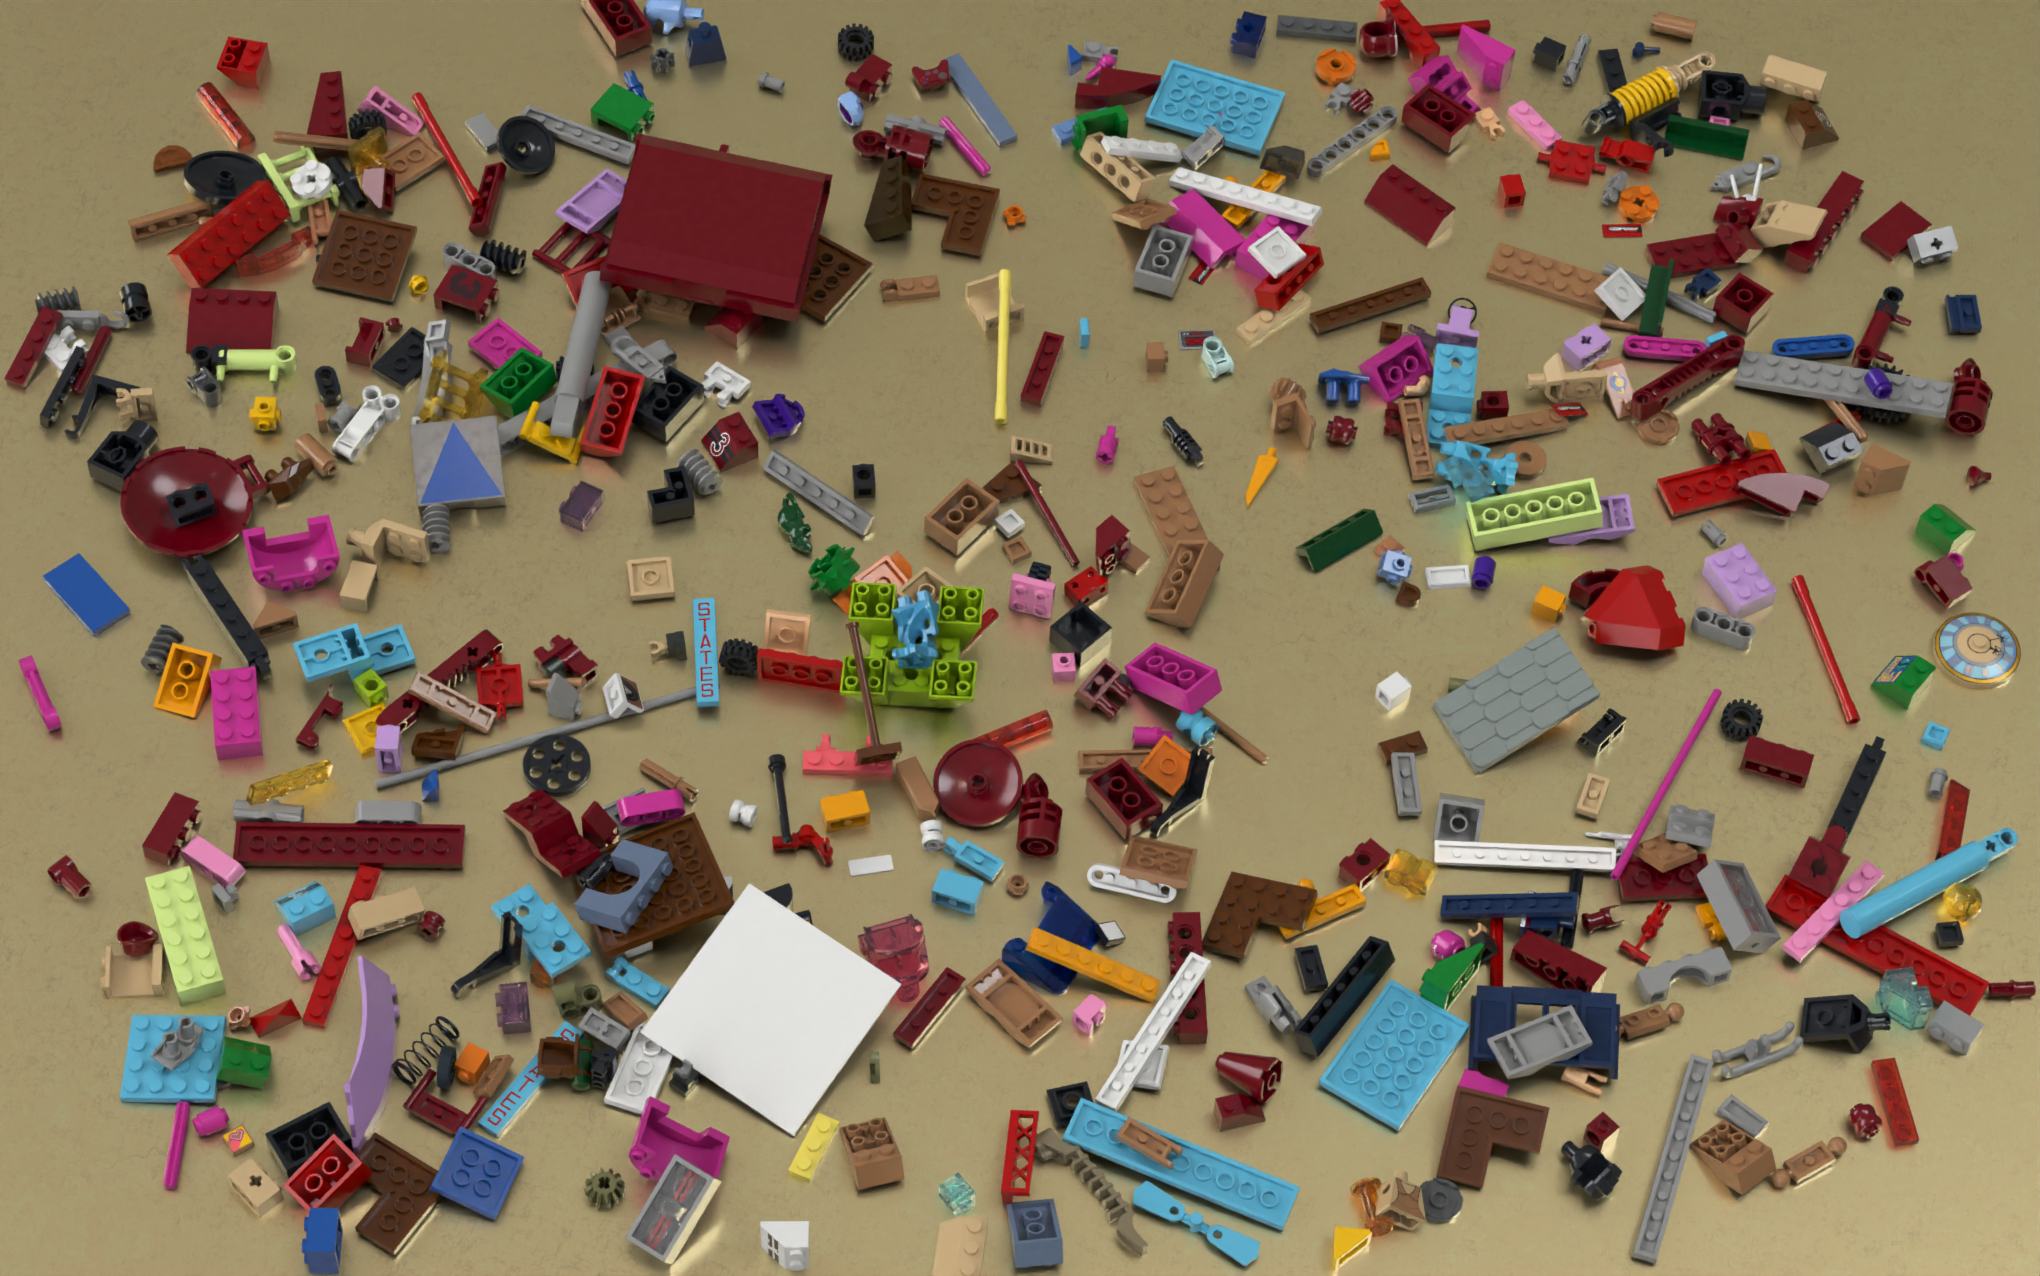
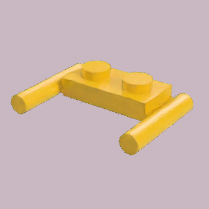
M533 401L518 435L519 438L526 439L576 464L582 452L580 441L585 425L582 427L576 442V439L573 437L571 439L550 435V426L538 420L536 423L534 422L540 408V403Z

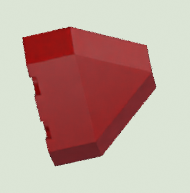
M1648 565L1622 569L1583 615L1589 618L1587 636L1594 638L1595 643L1653 650L1684 646L1686 624L1683 618H1679L1675 610L1677 604L1671 591H1667L1663 583L1665 577L1662 571Z

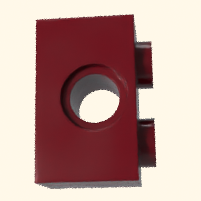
M1370 838L1366 843H1360L1350 857L1346 856L1339 864L1338 877L1349 886L1356 883L1359 890L1362 891L1389 866L1391 854Z

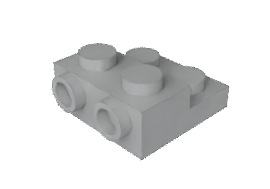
M1670 805L1665 839L1710 848L1715 814L1705 809L1693 810L1685 805Z

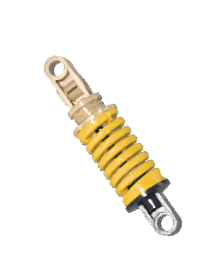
M1702 52L1691 59L1683 61L1679 65L1673 64L1668 68L1658 66L1650 73L1635 79L1625 86L1604 94L1600 98V106L1591 110L1583 120V130L1588 134H1596L1608 126L1620 130L1626 124H1629L1631 119L1674 97L1678 99L1679 92L1684 91L1688 85L1701 78L1702 70L1710 71L1715 65V57L1710 52Z

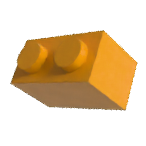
M853 790L846 794L829 795L820 799V813L826 833L870 824V809L864 790Z

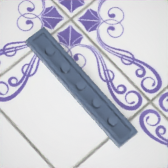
M958 53L943 59L948 61L950 78L998 146L1001 147L1016 141L1017 134L961 55Z

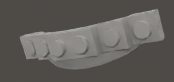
M447 319L429 322L427 335L424 339L420 391L416 409L411 420L413 424L440 422L443 407L449 406L455 368L450 365L453 345L448 342L451 323Z

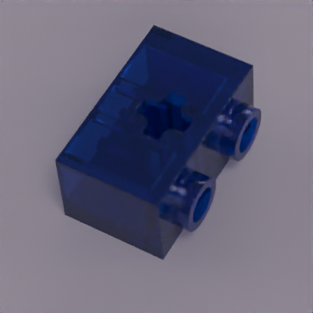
M1243 12L1242 18H1238L1235 30L1237 32H1233L1231 36L1232 53L1256 59L1266 30L1267 16Z

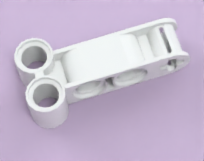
M374 385L367 386L362 392L364 404L334 442L332 447L333 454H341L347 457L350 462H354L386 421L394 422L401 417L400 401L396 395L387 394L382 396L379 387Z

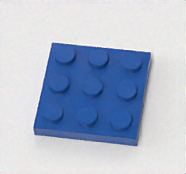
M460 1126L430 1190L495 1220L524 1156Z

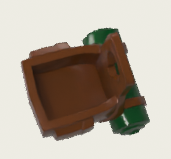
M575 1034V1042L564 1040L563 1037L540 1038L538 1074L546 1078H570L573 1088L588 1090L593 1077L591 1074V1054L594 1049V1043L585 1039L579 1040V1034Z

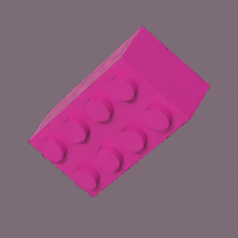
M1268 214L1237 249L1235 266L1263 281L1270 273L1247 251L1249 246L1278 226L1297 245L1300 243L1305 244L1315 233L1316 222L1313 226Z
M1156 642L1124 666L1131 688L1190 715L1194 714L1222 691L1216 669Z
M256 667L210 671L214 740L218 760L263 756L259 685Z

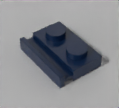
M1946 295L1945 305L1950 333H1954V331H1959L1960 333H1980L1982 325L1976 295H1955V297Z

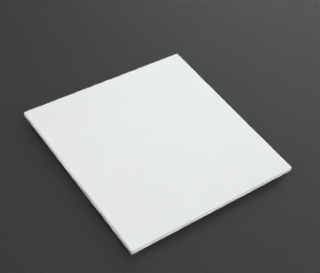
M749 883L640 1033L682 1062L684 1059L693 1064L694 1070L794 1136L898 991L901 983Z

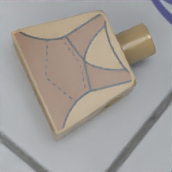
M1400 1170L1394 1172V1177L1380 1186L1375 1216L1408 1231H1412L1426 1222L1422 1190L1419 1186L1408 1182V1173Z

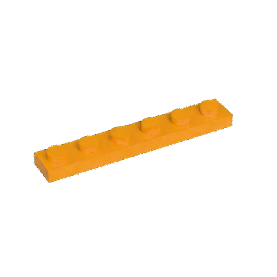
M1034 927L1032 929L1025 950L1150 1003L1155 1000L1160 984L1159 979Z

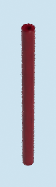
M1021 459L1017 460L1014 465L1071 565L1077 566L1080 563L1079 559Z

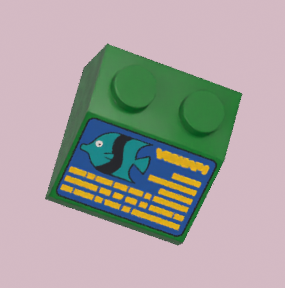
M1918 655L1895 656L1873 681L1871 687L1908 710L1931 683L1936 667Z

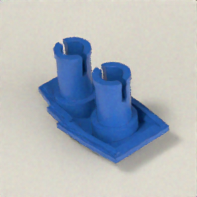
M1333 368L1319 373L1318 383L1327 384L1326 402L1338 403L1339 385H1348L1347 403L1359 404L1361 402V385L1368 384L1370 377Z

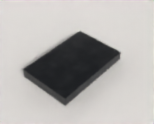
M411 327L371 367L372 372L406 391L422 375L424 339L426 335Z

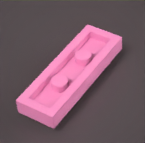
M1524 99L1508 108L1507 114L1545 151L1553 148L1556 140L1562 141V136Z

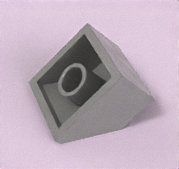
M1440 793L1433 842L1435 840L1479 842L1485 800Z

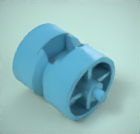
M1200 709L1192 715L1181 711L1176 723V727L1186 735L1191 734L1192 741L1200 747L1207 744L1210 740L1213 741L1215 739L1214 735L1218 730V724L1208 716L1203 717V711Z

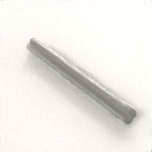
M1606 262L1602 272L1611 276L1620 267ZM1623 269L1640 289L1646 293L1648 280ZM1668 290L1666 303L1709 323L1715 320L1717 314L1715 311Z

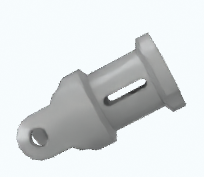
M349 395L339 404L336 414L327 421L329 427L335 432L342 433L346 428L347 422L353 419L361 407V403L357 409L348 406L345 401Z

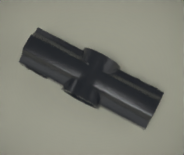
M333 156L328 158L324 164L329 167L333 175L332 183L338 187L340 196L343 195L352 210H363L368 204V198L359 187L355 174L347 170L339 157Z

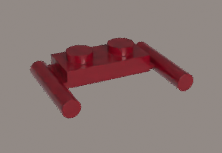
M428 1069L403 1107L408 1111H412L413 1115L451 1135H456L460 1126L469 1130L488 1103V1099L480 1096L470 1112L466 1114L454 1106L424 1092L436 1076L434 1070Z

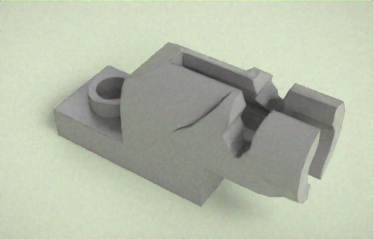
M1265 975L1245 985V992L1269 1025L1274 1023L1284 1035H1289L1288 1028L1290 1025L1295 1030L1303 1020L1277 985L1272 987Z

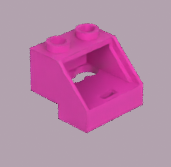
M1449 55L1433 57L1408 78L1416 94L1428 83L1432 85L1436 82L1433 87L1447 96H1452L1450 98L1458 101L1472 89L1463 71L1457 72Z

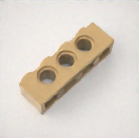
M1102 132L1088 135L1080 156L1133 202L1148 198L1156 178L1131 157L1108 155L1101 144L1103 136H1106Z

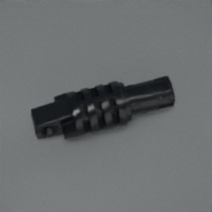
M1172 416L1167 417L1162 424L1171 435V441L1186 460L1190 459L1196 467L1203 464L1204 458L1200 453L1202 449L1186 429H1181Z

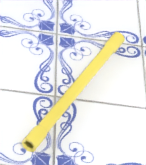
M1008 269L999 271L997 395L995 404V422L998 424L1007 423L1008 418L1007 380L1012 272Z

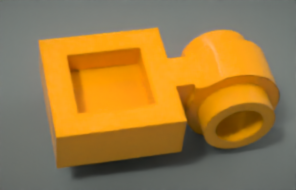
M1710 902L1697 905L1696 913L1703 928H1709L1711 940H1716L1717 942L1727 940V936Z

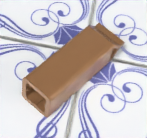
M914 756L896 764V775L918 818L924 822L936 820L939 814V800L919 761Z

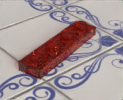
M1895 1058L1872 1060L1871 1068L1895 1147L1918 1144L1919 1136Z

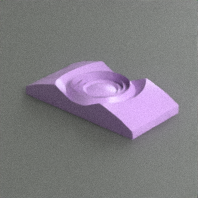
M605 169L555 211V215L586 234L594 233L602 229L609 218L619 211L627 180L611 170Z
M1629 494L1599 497L1603 513V527L1548 537L1549 543L1575 545L1588 539L1613 540L1635 532Z

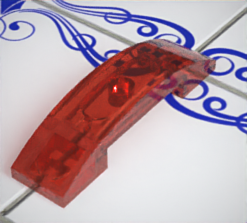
M307 226L290 234L291 242L260 257H257L252 252L236 260L238 276L261 275L291 263L301 256L313 242L311 228Z

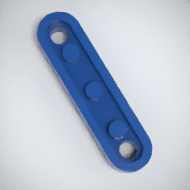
M1846 334L1778 339L1773 343L1771 353L1776 356L1796 359L1847 356L1852 353L1855 342L1851 336Z

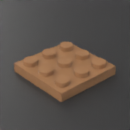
M1131 835L1119 875L1129 879L1145 880L1151 884L1168 885L1174 889H1187L1198 849Z

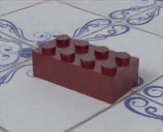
M580 0L581 5L616 57L652 43V27L634 0Z

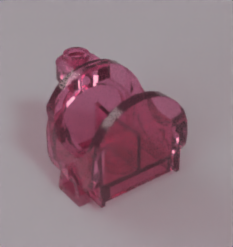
M909 914V916L867 928L863 927L864 934L858 935L860 952L865 956V960L901 983L900 988L896 992L900 1001L911 1002L915 1000L920 993L918 982L923 980L929 972V960L922 923L918 919H914L912 914Z

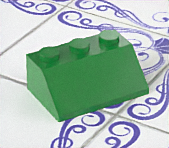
M521 347L479 387L500 413L513 418L528 410L533 401H537L557 382L552 363Z

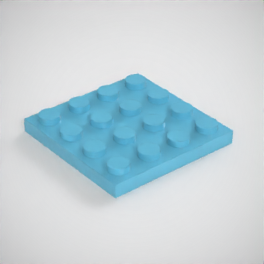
M132 1015L120 1092L121 1102L178 1103L181 1101L188 1103H215L218 1082L216 1075L222 1039L225 1036L226 1017L206 1015ZM183 1016H190V1019L193 1018L194 1023L203 1028L204 1032L199 1039L200 1043L195 1048L196 1051L171 1071L151 1058L150 1055L163 1041L164 1033L168 1031L176 1032L179 1029V1019Z

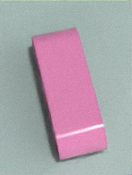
M195 836L180 851L182 858L187 863L224 888L231 883L235 885L246 873L240 863L200 836Z

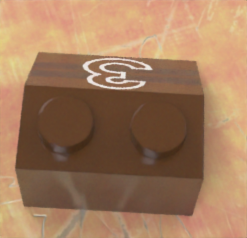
M1809 100L1789 104L1785 121L1801 149L1839 140L1836 131L1821 107Z

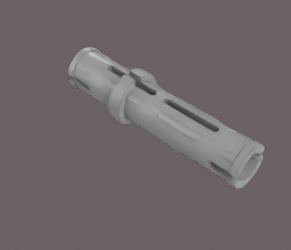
M1582 34L1579 36L1572 57L1567 61L1566 71L1562 77L1563 82L1566 84H1573L1577 74L1582 69V61L1591 43V38L1588 35Z

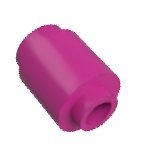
M218 1105L197 1114V1117L192 1119L199 1137L202 1135L208 1136L226 1128V1122L230 1121L225 1108L220 1109Z

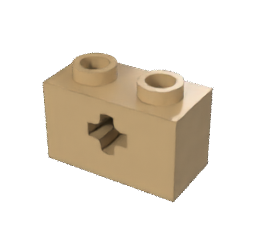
M251 1158L228 1175L231 1188L260 1218L283 1201L280 1183L275 1178L271 1180L267 1176V1171L261 1163L256 1164Z

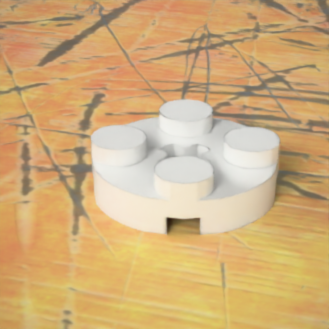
M309 160L305 165L296 170L290 177V181L295 194L299 198L309 200L308 198L315 197V199L325 196L331 190L333 175L327 165L318 163L315 160Z

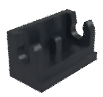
M1611 708L1606 711L1607 713L1587 733L1584 732L1577 741L1579 745L1595 757L1615 740L1625 728L1627 718L1622 717Z

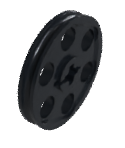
M560 734L545 736L535 741L527 749L523 759L524 777L531 788L535 791L543 790L549 796L560 797L572 794L579 790L589 778L591 772L589 753L586 747L573 737ZM557 743L566 745L563 750L554 749V745ZM536 751H543L545 753L544 757L540 759L533 757V754ZM574 754H582L584 756L581 761H574L571 757ZM561 763V767L556 766L555 768H553V764L557 765ZM533 770H540L542 775L534 778L530 773ZM572 773H579L581 775V778L578 780H571L569 778V775ZM551 781H558L560 786L552 789L548 787V784Z

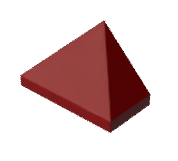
M289 999L249 1019L258 1038H261L302 1018L292 999Z

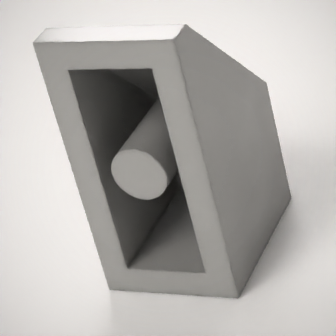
M554 673L546 689L548 715L574 722L576 715H580L583 709L580 691L562 676Z

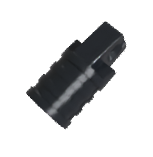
M605 852L577 877L578 884L584 890L586 888L594 890L607 877L614 866L611 856Z

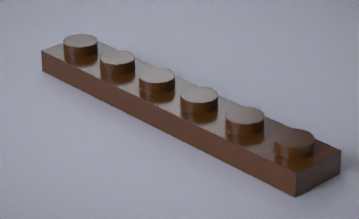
M1423 277L1310 313L1309 319L1319 334L1430 298L1431 290Z

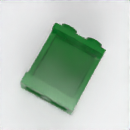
M615 83L609 87L590 109L592 123L599 125L602 121H605L627 132L628 140L631 142L636 139L638 133L642 134L644 128L651 124L655 118L654 103Z
M1118 105L1076 115L1075 124L1073 125L1074 138H1072L1074 150H1078L1080 155L1086 137L1097 132H1102L1110 137L1127 138L1129 119L1123 106Z

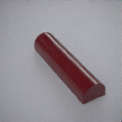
M503 162L485 166L478 191L483 203L479 207H474L468 228L476 236L485 237L490 233L507 170Z

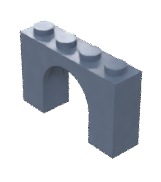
M622 839L611 854L616 871L638 877V882L628 891L614 895L586 888L574 905L580 920L627 933L630 927L635 924L643 909L647 907L653 895L660 889L663 881L671 874L673 865L668 852Z

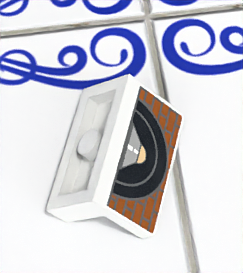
M615 673L602 687L611 717L617 719L627 707L639 713L644 711L636 682Z

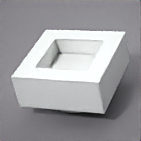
M1012 509L995 519V525L1007 538L1025 528V522Z

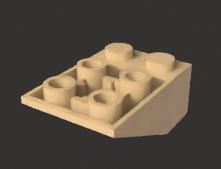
M1783 200L1766 203L1750 230L1761 248L1776 247L1787 243L1792 244L1801 240H1811L1815 237L1822 224L1827 210Z

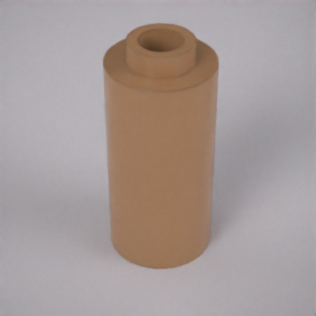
M1662 12L1653 15L1651 27H1654L1653 31L1690 40L1693 39L1697 20Z
M309 433L303 434L295 442L294 449L303 458H310L314 468L322 476L332 475L336 472L338 460Z

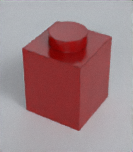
M1509 174L1500 176L1498 192L1503 208L1523 206L1526 191L1521 175Z

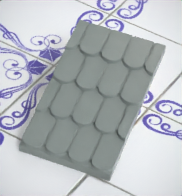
M1554 627L1526 643L1524 647L1501 659L1496 665L1466 681L1464 685L1440 698L1434 703L1433 709L1475 774L1478 775L1597 700L1600 693Z

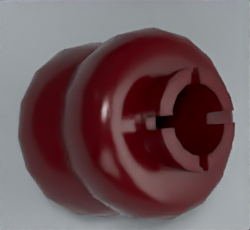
M1334 416L1333 421H1328L1326 433L1330 434L1329 440L1333 442L1339 441L1346 445L1350 443V439L1355 440L1358 428L1354 427L1355 421L1350 418L1344 419L1341 416Z
M1859 1103L1850 1109L1848 1123L1854 1127L1857 1136L1870 1139L1880 1132L1879 1128L1882 1126V1120L1876 1114L1872 1105Z

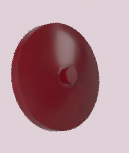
M971 739L953 746L940 759L933 778L934 792L943 812L955 822L969 827L990 826L1005 819L1019 803L1024 785L1023 773L1014 754L1002 744L988 739Z

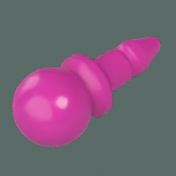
M1111 54L1103 55L1101 60L1096 62V67L1087 74L1085 80L1089 81L1098 76L1101 72V67L1113 69L1116 65L1115 57Z

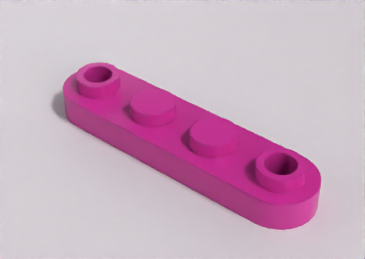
M1639 335L1626 337L1623 344V351L1632 357L1687 361L1707 349V346L1701 341Z

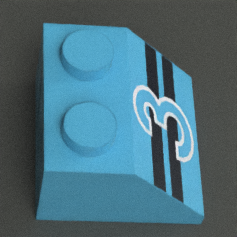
M316 881L274 901L286 924L290 926L296 937L336 918L333 901L325 888Z

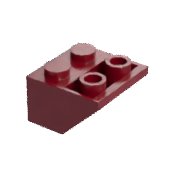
M1113 515L1096 528V569L1101 576L1112 572L1118 562L1126 560L1131 554L1130 530Z

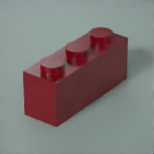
M1749 736L1740 769L1805 788L1814 754L1804 750L1793 749L1784 744L1766 741L1760 737Z
M174 792L142 845L145 858L166 866H170L172 861L178 858L183 843L189 840L192 828L202 818L199 801Z

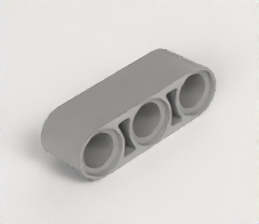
M450 242L444 245L442 252L444 265L447 269L453 264L496 279V269L493 262L457 243Z
M1699 607L1694 612L1691 629L1697 635L1739 650H1747L1751 647L1755 628L1749 622L1707 607Z
M359 801L356 803L354 823L420 824L422 806L415 801Z

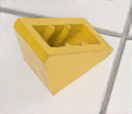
M1335 1226L1332 1247V1269L1335 1271L1370 1244L1372 1232L1369 1229Z

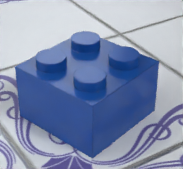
M309 1208V1217L304 1218V1231H307L306 1239L302 1240L304 1263L308 1264L310 1273L339 1274L343 1237L339 1208Z

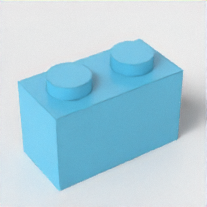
M941 868L932 889L931 902L975 915L984 893V881H980L973 876L968 877L958 874L954 870Z

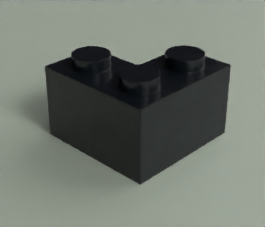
M685 466L664 470L665 488L647 491L648 508L652 523L695 515L694 497Z

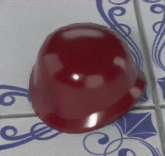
M132 921L123 924L118 929L117 938L126 955L142 957L152 951L155 941L159 939V935L150 926Z

